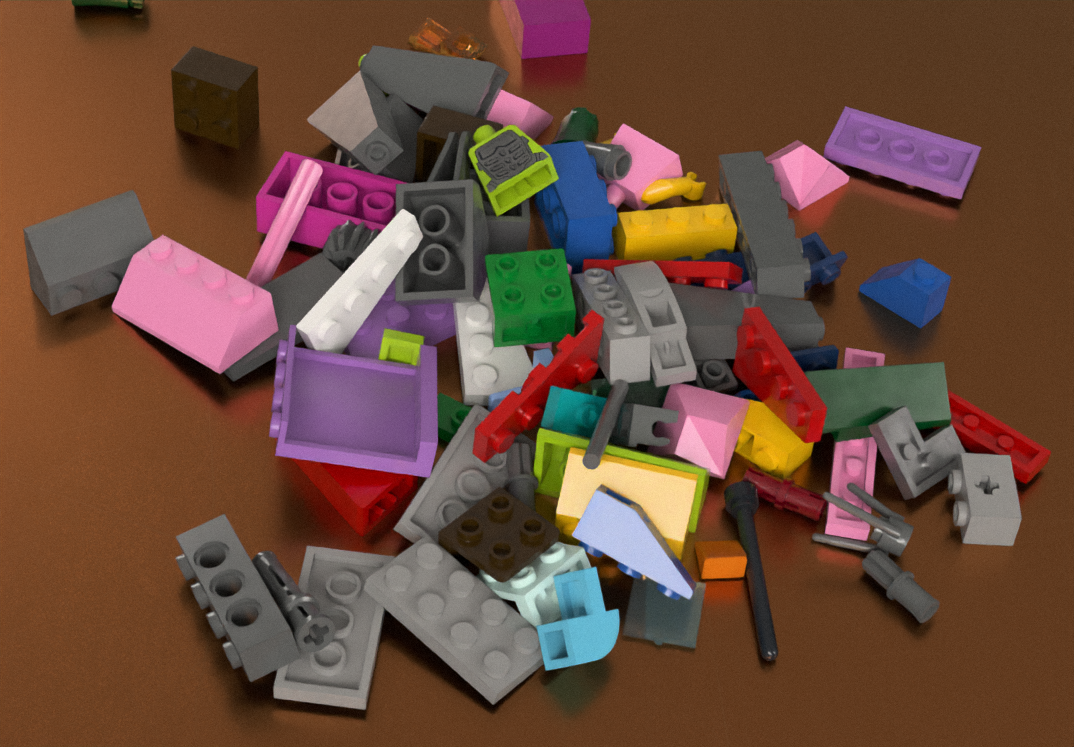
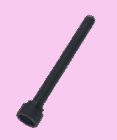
M741 481L729 485L724 490L726 510L737 519L741 547L747 556L746 574L761 656L767 661H772L777 658L779 651L753 517L760 504L754 484Z

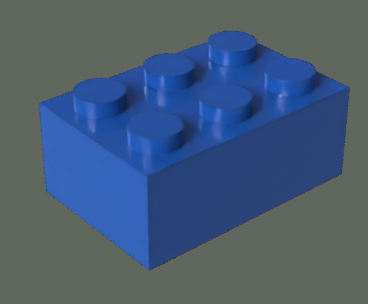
M583 141L542 145L541 147L551 156L559 179L535 193L534 204L552 249L561 248L564 250L566 263L572 266L571 276L573 274H582L584 259L608 260L609 255H613L614 243L611 233L612 227L617 226L616 207L614 204H609L606 184L603 179L599 180L595 158L593 155L588 154Z

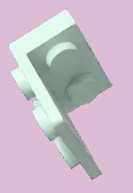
M556 542L506 582L496 581L481 569L476 577L500 598L515 601L521 616L537 629L536 626L562 620L553 576L591 568L584 547Z

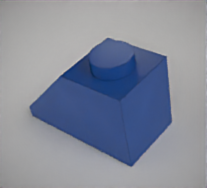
M918 258L882 267L860 285L859 291L921 329L943 310L951 276L923 259Z

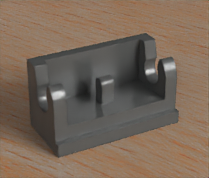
M623 403L608 443L628 447H636L637 444L665 446L670 443V440L665 437H655L652 434V425L657 421L665 424L677 423L679 411Z

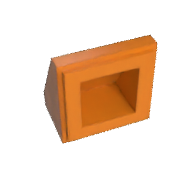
M737 540L695 542L694 546L701 579L744 577L747 556Z

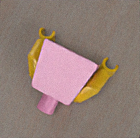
M623 123L618 132L614 134V138L601 142L604 144L622 145L632 157L631 168L622 180L608 181L597 173L599 180L603 179L606 184L609 204H614L616 209L622 202L638 211L644 210L650 204L653 205L674 196L683 195L687 199L695 201L702 198L707 183L704 181L700 183L695 182L697 175L694 172H688L686 177H682L683 172L678 154Z

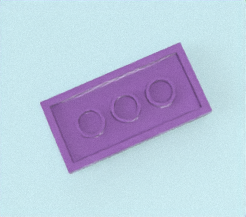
M845 106L825 146L823 158L836 161L842 165H849L869 171L875 175L892 178L911 186H918L938 192L944 196L962 199L978 161L981 147Z

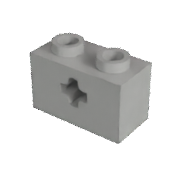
M960 453L956 469H951L949 472L948 491L949 494H955L953 522L955 526H960L962 543L1013 546L1022 515L1010 455Z

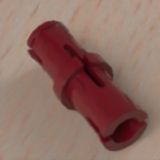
M749 466L742 480L754 484L757 488L758 497L774 503V508L781 511L786 508L817 522L823 516L828 503L822 494L795 484V480L785 477V479L777 476L775 477L753 466Z

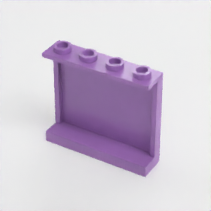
M290 325L288 339L279 340L276 357L275 389L269 437L277 438L275 456L430 478L438 445L437 347L420 345L416 365L295 347L296 325Z

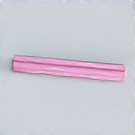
M304 159L301 162L246 280L259 287L271 282L323 172L321 165L315 161Z

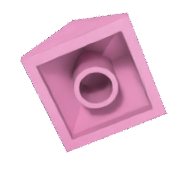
M799 140L765 158L767 164L773 165L774 182H779L781 198L799 211L849 182L850 176Z
M682 383L671 384L662 408L679 411L677 423L665 424L657 421L653 435L657 438L665 437L670 440V443L665 446L649 445L647 453L710 468V476L724 479L750 404L749 400Z

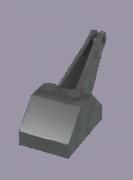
M463 131L460 139L457 132L449 133L427 182L396 184V215L402 209L414 215L423 235L417 249L410 255L395 277V301L402 306L480 301L487 279L485 256L489 255V231L480 187L473 179H470L471 160L468 151L473 147L470 131Z

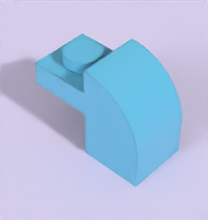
M592 567L553 576L562 620L536 626L545 670L583 664L605 657L616 643L620 619L618 609L605 611L597 568Z

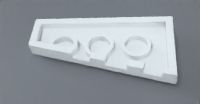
M402 209L296 325L308 349L342 354L422 240L423 235L414 215Z
M486 279L479 302L453 303L463 404L465 405L477 403L488 406V399L491 394L523 386L528 374L534 369L523 345L494 348L492 338L493 309L488 279Z

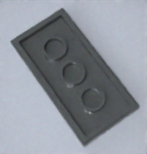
M319 253L260 287L271 293L279 330L223 372L234 382L277 356L279 340L288 339L290 325H297L343 273L322 253ZM297 328L295 335V345L303 341Z

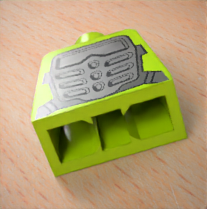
M484 125L474 133L473 140L477 145L470 148L468 155L497 217L559 179L549 153L516 125H508L498 132L492 126Z

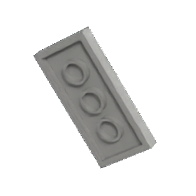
M429 535L424 536L366 578L363 589L493 705L544 664L537 629Z
M307 546L298 587L302 592L314 596L319 603L320 613L329 616L335 624L336 632L330 644L317 652L303 651L296 643L301 658L277 670L273 687L274 698L366 710L386 609L363 588L366 578L394 559V556ZM309 627L310 635L315 639L317 636ZM291 631L295 640V632Z

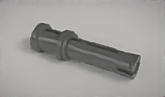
M262 551L252 559V563L271 596L280 607V611L291 631L295 632V641L298 646L306 652H317L324 649L334 638L336 632L335 624L329 616L320 613L319 603L313 595L302 592L293 578L276 558L277 556L274 552ZM309 627L317 636L315 639L310 635Z

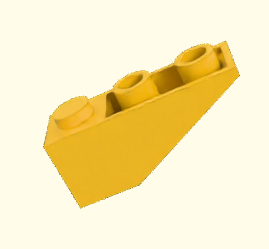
M749 400L750 404L734 451L757 465L761 470L775 477L785 479L811 456L814 442L804 443L763 402Z

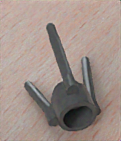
M848 483L847 489L880 514L879 518L830 492L823 494V498L828 502L874 526L870 539L876 541V544L820 533L812 535L814 541L868 553L873 550H880L886 556H888L889 552L898 557L901 556L914 529V526L903 522L905 517L891 511L854 483Z

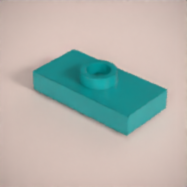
M551 386L541 427L591 438L607 398Z

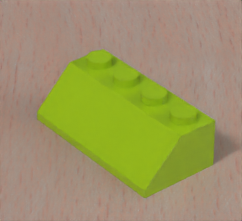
M539 428L533 471L539 485L535 492L559 498L570 448L586 450L590 438L548 428ZM608 443L604 451L606 455L698 475L689 525V532L695 533L706 498L711 469Z

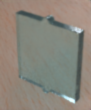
M642 574L640 579L634 578L623 635L653 640L657 645H662L664 642L695 648L706 583L695 582L697 586L690 600L682 595L679 600H676L657 590L658 582Z

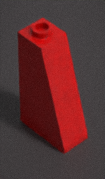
M292 458L344 520L361 537H364L418 488V476Z

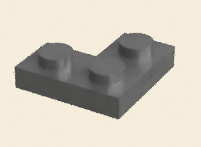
M906 405L895 408L868 425L904 500L917 497L948 476L951 469H956L960 453H966L952 424L943 426L922 439Z

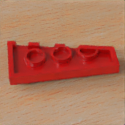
M759 306L744 308L742 323L737 329L738 344L732 372L804 443L820 441L828 408Z
M591 310L582 319L584 329L575 338L567 334L556 345L558 352L553 357L551 363L547 367L539 363L528 374L521 393L517 394L512 390L475 428L473 455L486 463L495 454L506 452L513 444L515 438L525 429H533L543 417L551 386L573 390L580 383L586 384L594 377L598 370L597 358L604 325V318Z

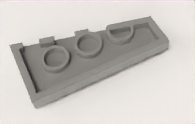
M477 403L474 404L434 465L430 478L425 479L393 530L414 544L426 535H429L438 543V532L499 486L501 488L505 487V480L508 479L507 451L503 454H495L486 463L472 454L475 428L491 412ZM520 433L514 442L530 444L534 461L536 443Z

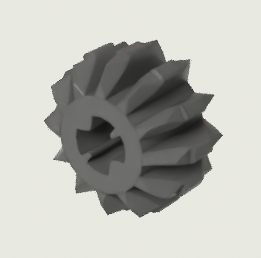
M348 220L343 225H337L330 232L323 246L322 254L344 274L378 236V229H368L364 221L356 225L351 220Z

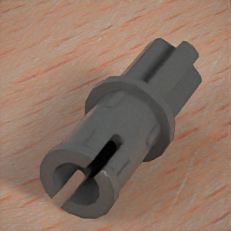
M514 442L507 450L508 479L504 483L505 489L536 512L535 490L538 488L539 483L533 473L532 448L528 443Z
M880 550L871 551L863 560V569L887 590L886 596L890 600L896 599L920 623L926 622L936 613L940 602L914 581V574L911 571L904 572Z

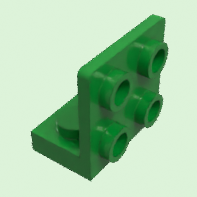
M563 249L485 256V268L493 309L492 338L494 348L559 342L567 334L574 337L576 308Z

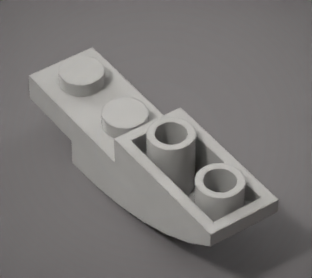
M654 261L614 267L617 283L650 334V371L655 386L659 387L696 380L697 369L686 340L687 326L673 291L660 268Z

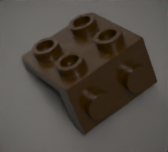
M499 486L438 532V544L463 566L472 562L496 581L506 582L558 542L560 530Z

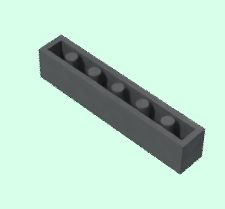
M762 151L718 155L719 189L724 204L728 203L738 228L736 239L742 252L754 293L789 299L803 298L804 282H808L811 279L810 263L808 258H803L802 241L800 238H796L794 220L788 219V206L786 200H781L779 182H774L773 165L766 163Z

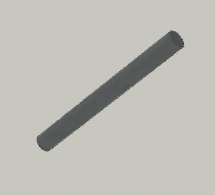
M616 380L609 392L582 459V463L587 469H596L601 462L629 390V385L624 380Z

